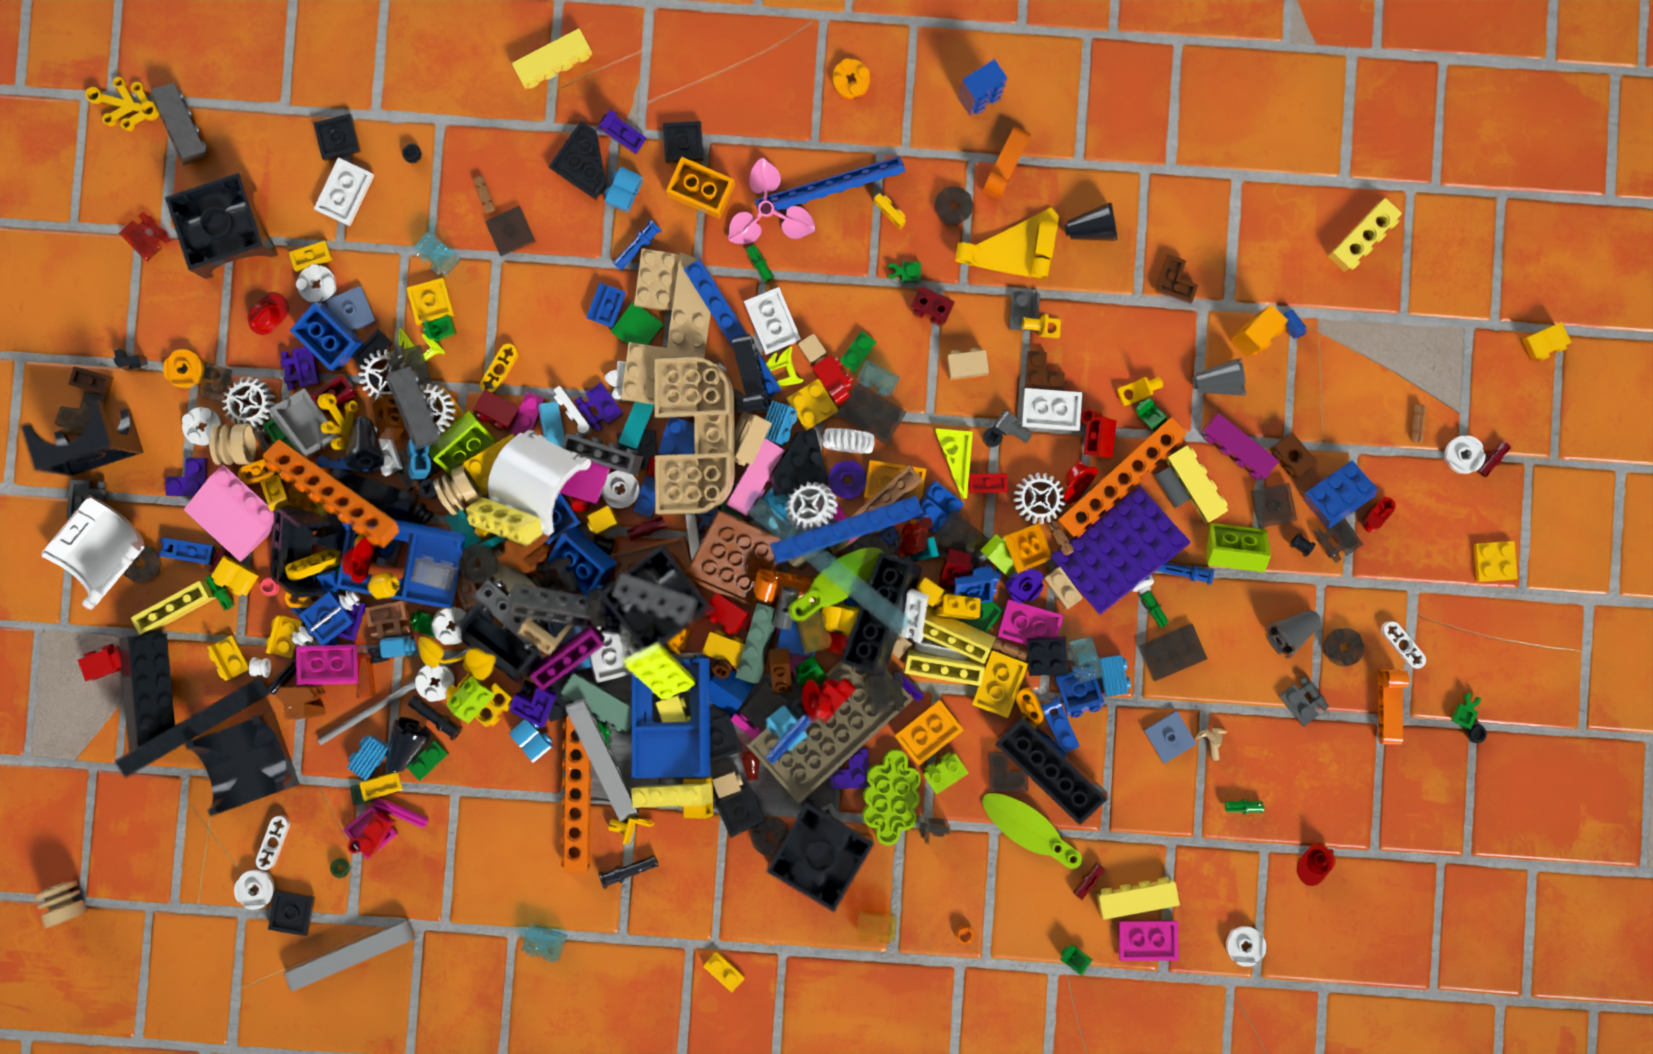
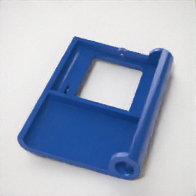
M393 520L397 523L400 531L393 539L406 541L408 543V551L403 577L398 579L399 590L393 597L388 598L451 609L455 600L466 534L464 532ZM342 523L346 530L342 559L348 550L354 548V541L358 534L349 523ZM341 559L336 588L372 595L368 590V583L373 574H368L363 582L356 583L351 579L350 575L343 573Z
M694 655V659L676 660L684 668H689L691 675L696 679L697 685L691 687V720L689 722H653L652 690L632 673V778L710 776L709 659L705 658V655Z

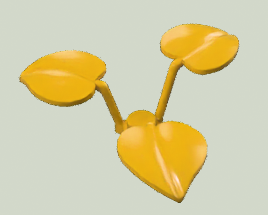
M419 637L418 640L420 657L429 667L436 668L439 666V663L464 661L463 668L469 673L461 680L457 688L453 685L447 688V702L471 675L476 679L484 680L493 669L496 657L494 655L484 653L478 649H470L463 657L444 660L442 659L444 652L436 642L426 637Z

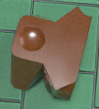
M543 533L527 546L507 539L505 550L497 558L503 566L524 573L533 572L537 569V562H543L547 559V552L551 548L543 543L550 538V535L548 536Z
M323 686L278 687V692L275 696L284 703V716L286 719H305L325 715L324 706L316 702L325 694Z

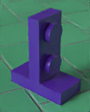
M610 109L604 114L595 130L601 134L604 132L632 153L637 154L646 137L616 117L617 113Z

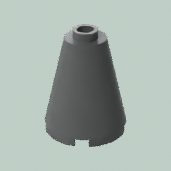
M1237 358L1196 373V378H1192L1193 388L1198 389V393L1246 396L1242 358Z
M1307 610L1270 623L1265 628V632H1269L1267 639L1278 654L1284 653L1286 655L1285 658H1290L1320 626L1321 618L1317 612Z

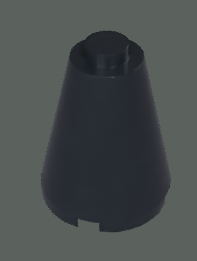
M1112 202L1067 221L1068 225H1064L1065 234L1070 236V240H1118Z
M359 417L352 423L345 454L346 467L356 472H362V469H369V472L378 470L385 463L381 444L372 420L367 417Z
M399 717V720L395 719L386 760V766L391 772H403L430 739L432 732L426 725L423 728L419 726V721L408 717Z

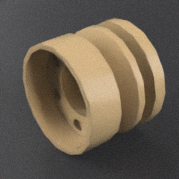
M235 424L233 428L231 425H214L209 439L210 454L213 462L216 465H231L233 462L238 465L252 464L257 450L253 427L250 424Z
M463 464L451 471L453 480L444 474L442 480L437 478L433 481L438 498L452 515H456L459 512L458 508L462 511L465 510L463 500H466L471 505L483 497L477 484Z
M77 881L60 883L43 890L34 897L35 901L45 898L46 903L38 905V909L46 907L49 909L48 912L41 916L45 928L87 912L83 900L73 901L72 897L80 893V890L72 893L69 888L78 885Z

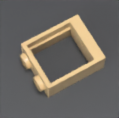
M743 410L734 429L735 462L743 466L746 463L753 465L772 424L771 422L751 413L747 414Z
M528 617L522 624L518 634L550 656L576 625L567 624L561 633L554 638L533 623L535 618Z

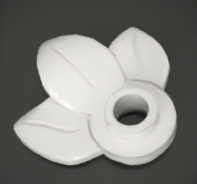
M618 361L617 370L610 371L604 377L611 386L615 387L612 397L615 399H621L625 361Z

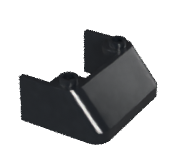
M276 508L274 512L271 577L273 581L294 598L324 595L325 591L316 585L318 573L293 581L288 579L285 568L292 562L311 556L312 544L309 543L311 535H313V532L319 531L322 526H330V522L317 512L292 508Z
M477 602L457 625L459 639L471 649H478L484 653L496 656L494 666L513 681L520 684L540 656V649L531 643L527 645L519 642L493 622L491 618L493 614L486 608L481 609V604Z

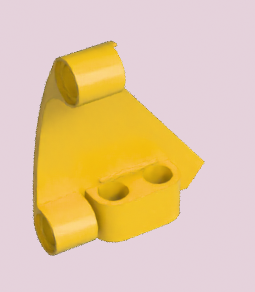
M1050 207L979 244L973 245L958 242L955 261L993 271L1046 279L1048 278L1050 262L1053 256L1059 215Z

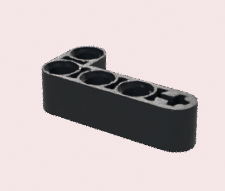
M752 333L733 337L732 345L745 391V396L743 397L745 411L748 414L766 410L770 407V398Z

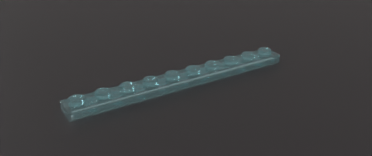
M761 498L748 511V515L779 540L803 533ZM824 549L801 555L805 561L898 636L910 623L911 619Z

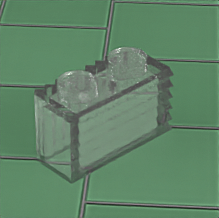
M423 555L422 558H416L411 581L450 591L453 589L458 568L454 567L452 562L442 560L441 563L434 562L433 557Z

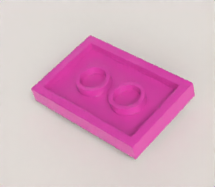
M1007 599L997 636L1026 645L1027 638L1058 637L1064 615Z
M357 645L296 646L297 686L358 683Z
M1118 920L1120 961H1178L1177 920Z

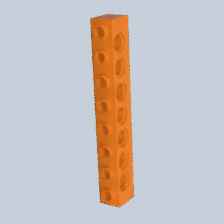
M1172 417L1168 418L1062 514L1056 522L1059 523L1071 538L1075 536L1080 537L1086 531L1085 526L1089 523L1094 524L1100 518L1099 514L1103 510L1107 512L1115 505L1113 501L1117 497L1120 499L1129 492L1127 488L1132 484L1134 486L1143 479L1141 476L1146 471L1150 473L1156 468L1157 465L1155 463L1160 458L1162 461L1171 454L1169 450L1173 446L1176 448L1185 441L1183 437L1187 433ZM1162 435L1168 437V445L1161 443ZM1148 448L1154 450V458H1149L1147 456L1146 452ZM1134 461L1140 463L1141 469L1139 471L1133 469L1132 464ZM1120 474H1124L1127 477L1125 484L1119 482L1118 476ZM1106 486L1113 490L1111 497L1104 494ZM1092 499L1097 500L1099 503V507L1096 510L1090 507ZM1078 512L1083 513L1085 516L1082 523L1076 520Z
M278 439L262 455L266 462L264 465L270 471L278 472L285 482H292L299 492H306L313 502H320L330 514L335 513L341 522L352 525L355 532L360 535L362 533L366 535L373 545L376 546L378 544L384 548L400 532L395 521Z
M568 715L563 721V731H566V739H563V750H566V758H563L562 768L566 770V773L562 779V789H565V797H562V808L565 809V816H562L561 826L565 830L564 836L561 837V847H564V855H561V867H564V872L587 873L590 870L592 763L581 740H576L573 737L575 728ZM574 749H578L581 752L582 756L580 759L573 757L572 752ZM573 769L580 770L581 777L579 779L573 777ZM573 788L580 790V798H575L572 795ZM572 808H578L580 810V817H574L572 815ZM571 828H578L580 836H573ZM571 847H577L580 850V855L574 856L571 853Z

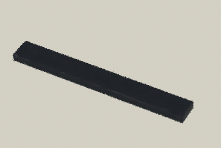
M258 677L119 757L114 762L123 776L127 778L180 747L184 742L192 740L270 693L261 678Z

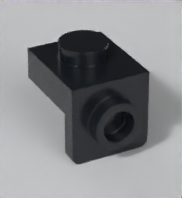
M114 349V363L120 369L137 371L142 369L141 366L148 365L147 357L141 355L127 357L124 350Z

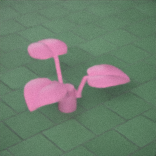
M764 158L756 162L749 177V184L753 192H764V201L758 206L759 214L755 219L747 212L736 214L730 223L728 235L730 242L748 244L756 241L762 232L761 226L756 222L762 216L771 217L773 214L785 219L782 222V230L789 238H802L815 231L813 219L805 209L799 206H792L788 208L785 216L775 211L774 205L767 201V191H775L780 185L781 177L778 170Z

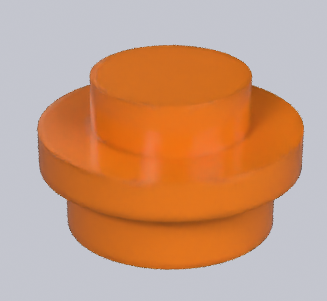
M962 925L956 930L955 936L960 944L968 945L973 942L975 932L972 927Z

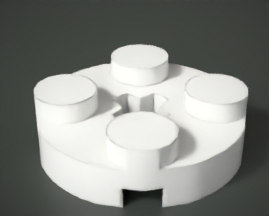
M313 264L300 273L296 281V287L305 300L311 303H325L327 299L332 298L336 293V277L326 267ZM321 280V282L319 283L321 287L313 288V282Z
M204 407L194 408L182 418L184 436L189 442L202 446L209 445L212 427L214 425H223L218 413ZM201 422L207 424L203 432L198 428Z
M1459 436L1447 444L1443 460L1454 472L1468 474L1477 471L1483 465L1485 454L1482 448L1484 447L1473 436ZM1465 450L1468 451V452H1467V455L1469 456L1468 459H1467V458L1462 459V457H1461V456H1462V455H1461V451H1462V452H1464Z
M617 470L608 474L601 494L606 503L614 508L623 509L630 507L636 502L640 493L639 482L634 475ZM623 484V488L626 490L621 495H618V491L615 488Z
M453 606L451 609H439L431 622L434 636L445 645L462 642L458 637L457 625L467 615L466 611L456 606ZM449 621L456 623L452 630L446 628L449 625Z
M440 663L436 668L425 664L419 669L415 679L418 693L430 702L445 699L447 688L455 685V675L452 669L446 664ZM432 677H434L435 679H438V678H439V679H440V681H439V683H438L439 685H437V686H436L435 684L432 685V684H431V682H432V679H431V678H432Z
M258 869L245 872L234 886L236 900L250 910L260 909L273 900L275 893V883L272 875L269 872ZM254 884L259 887L257 895L254 894V891L250 890Z
M1240 926L1229 932L1226 940V951L1229 957L1237 964L1253 966L1264 957L1266 942L1263 936L1253 927ZM1245 941H1247L1248 944H1251V947H1248L1247 951H1244V949L1241 947V945L1244 944Z

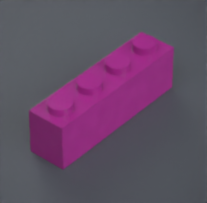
M1219 413L1214 415L1201 431V434L1204 436L1203 439L1207 443L1215 444L1221 454L1224 456L1229 455L1233 458V463L1240 468L1244 467L1249 471L1248 474L1255 480L1266 479L1279 462L1278 459Z
M592 623L556 649L550 656L545 657L531 667L530 677L541 690H544L605 645V636Z

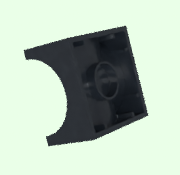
M236 173L165 197L188 270L204 279L213 277L212 271L233 260L251 256L274 257L278 255L276 248L267 238L254 207L253 192L257 191L256 186L242 174Z
M101 402L89 403L91 411L89 424L84 433L73 442L69 440L66 433H63V430L54 432L56 444H53L42 438L35 431L32 424L20 425L34 471L74 476L144 453L131 410L125 409L120 411V424L118 429L115 430L109 422Z
M333 469L331 476L383 514L392 520L411 523L412 518L410 514L416 508L420 495L347 471ZM328 513L326 519L330 522V526H322L316 534L311 535L309 543L343 552L346 530L342 524L343 522L338 519V515ZM392 539L384 548L378 544L374 545L371 561L382 567L396 568L404 541Z
M660 545L626 572L625 575L698 600L691 623L685 622L682 625L673 622L674 617L666 615V618L654 615V610L648 609L645 612L636 609L637 604L629 602V605L617 602L618 598L614 597L613 593L619 579L600 593L601 597L642 650L657 643L664 648L688 626L716 611L713 605L701 594L684 573L671 551L663 545Z
M275 712L261 714L232 727L184 742L186 749L197 754L208 772L213 792L212 805L208 809L210 817L300 784Z
M806 798L791 829L775 855L771 857L766 872L835 912L872 849L874 840L871 835L847 826L823 811L812 800Z

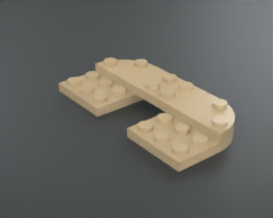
M642 249L634 306L670 311L672 314L667 348L628 343L621 400L655 405L654 359L686 357L704 359L711 312L684 271V268L697 261V259L690 255Z
M703 358L654 359L655 417L694 416L695 454L655 456L656 514H701L712 511L726 500L734 483V393L731 381L723 369Z

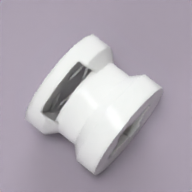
M257 657L251 658L249 664L250 676L263 675L268 677L271 671L270 658L262 660Z

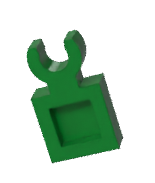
M902 262V267H898L893 263L888 265V268H893L896 271L895 274H888L889 279L901 276V282H920L921 262Z
M1465 693L1463 697L1464 705L1457 704L1450 720L1467 729L1472 728L1478 711L1473 709L1481 702L1480 697H1475L1474 701L1471 702V693Z

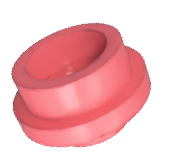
M266 577L261 581L260 590L266 596H274L279 592L280 586L273 581L272 577Z

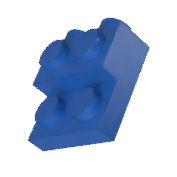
M933 481L918 501L923 515L915 519L923 525L925 523L930 525L929 530L937 536L939 534L945 536L956 521L954 517L964 503L937 481Z
M981 567L974 569L971 577L962 576L955 578L954 595L980 598L981 603L993 602V594H996L995 583L998 582L996 571L993 572L992 567Z
M1092 666L1070 672L1067 675L1055 677L1066 716L1077 718L1083 715L1082 712L1090 710V713H1095L1104 706L1105 701Z

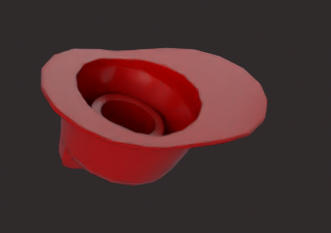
M275 293L264 296L249 311L248 324L251 330L260 335L270 334L287 316L289 311L287 300L280 294Z
M1077 461L1066 474L1068 488L1064 495V501L1067 504L1077 501L1083 495L1089 484L1097 476L1098 469L1096 467H1088L1081 461Z
M367 537L360 539L355 548L348 550L342 559L343 573L350 575L351 579L356 583L363 582L370 569L374 545Z
M807 681L802 691V703L810 721L814 722L817 718H825L828 715H832L834 709L830 694L819 690L814 681Z
M1312 844L1297 864L1299 879L1308 886L1319 885L1335 867V851L1328 849L1323 844Z

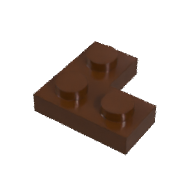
M1167 255L1155 292L1189 304L1193 302L1198 284L1180 279L1186 260Z
M1027 351L1025 388L1064 391L1065 372L1046 371L1047 352Z

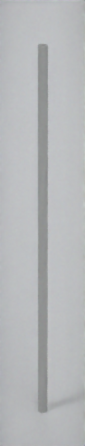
M572 584L562 591L572 594L578 589ZM505 625L501 627L506 632L511 631ZM471 648L464 649L450 659L463 657ZM459 661L450 662V663H444V664H446L447 666L451 667V666L455 665L456 663H458ZM415 680L317 738L320 745L326 743L416 688Z

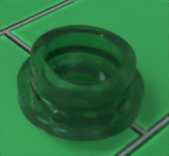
M343 858L334 860L330 866L331 874L336 878L347 876L350 872L349 862ZM338 865H342L344 867L343 871H340L338 869Z

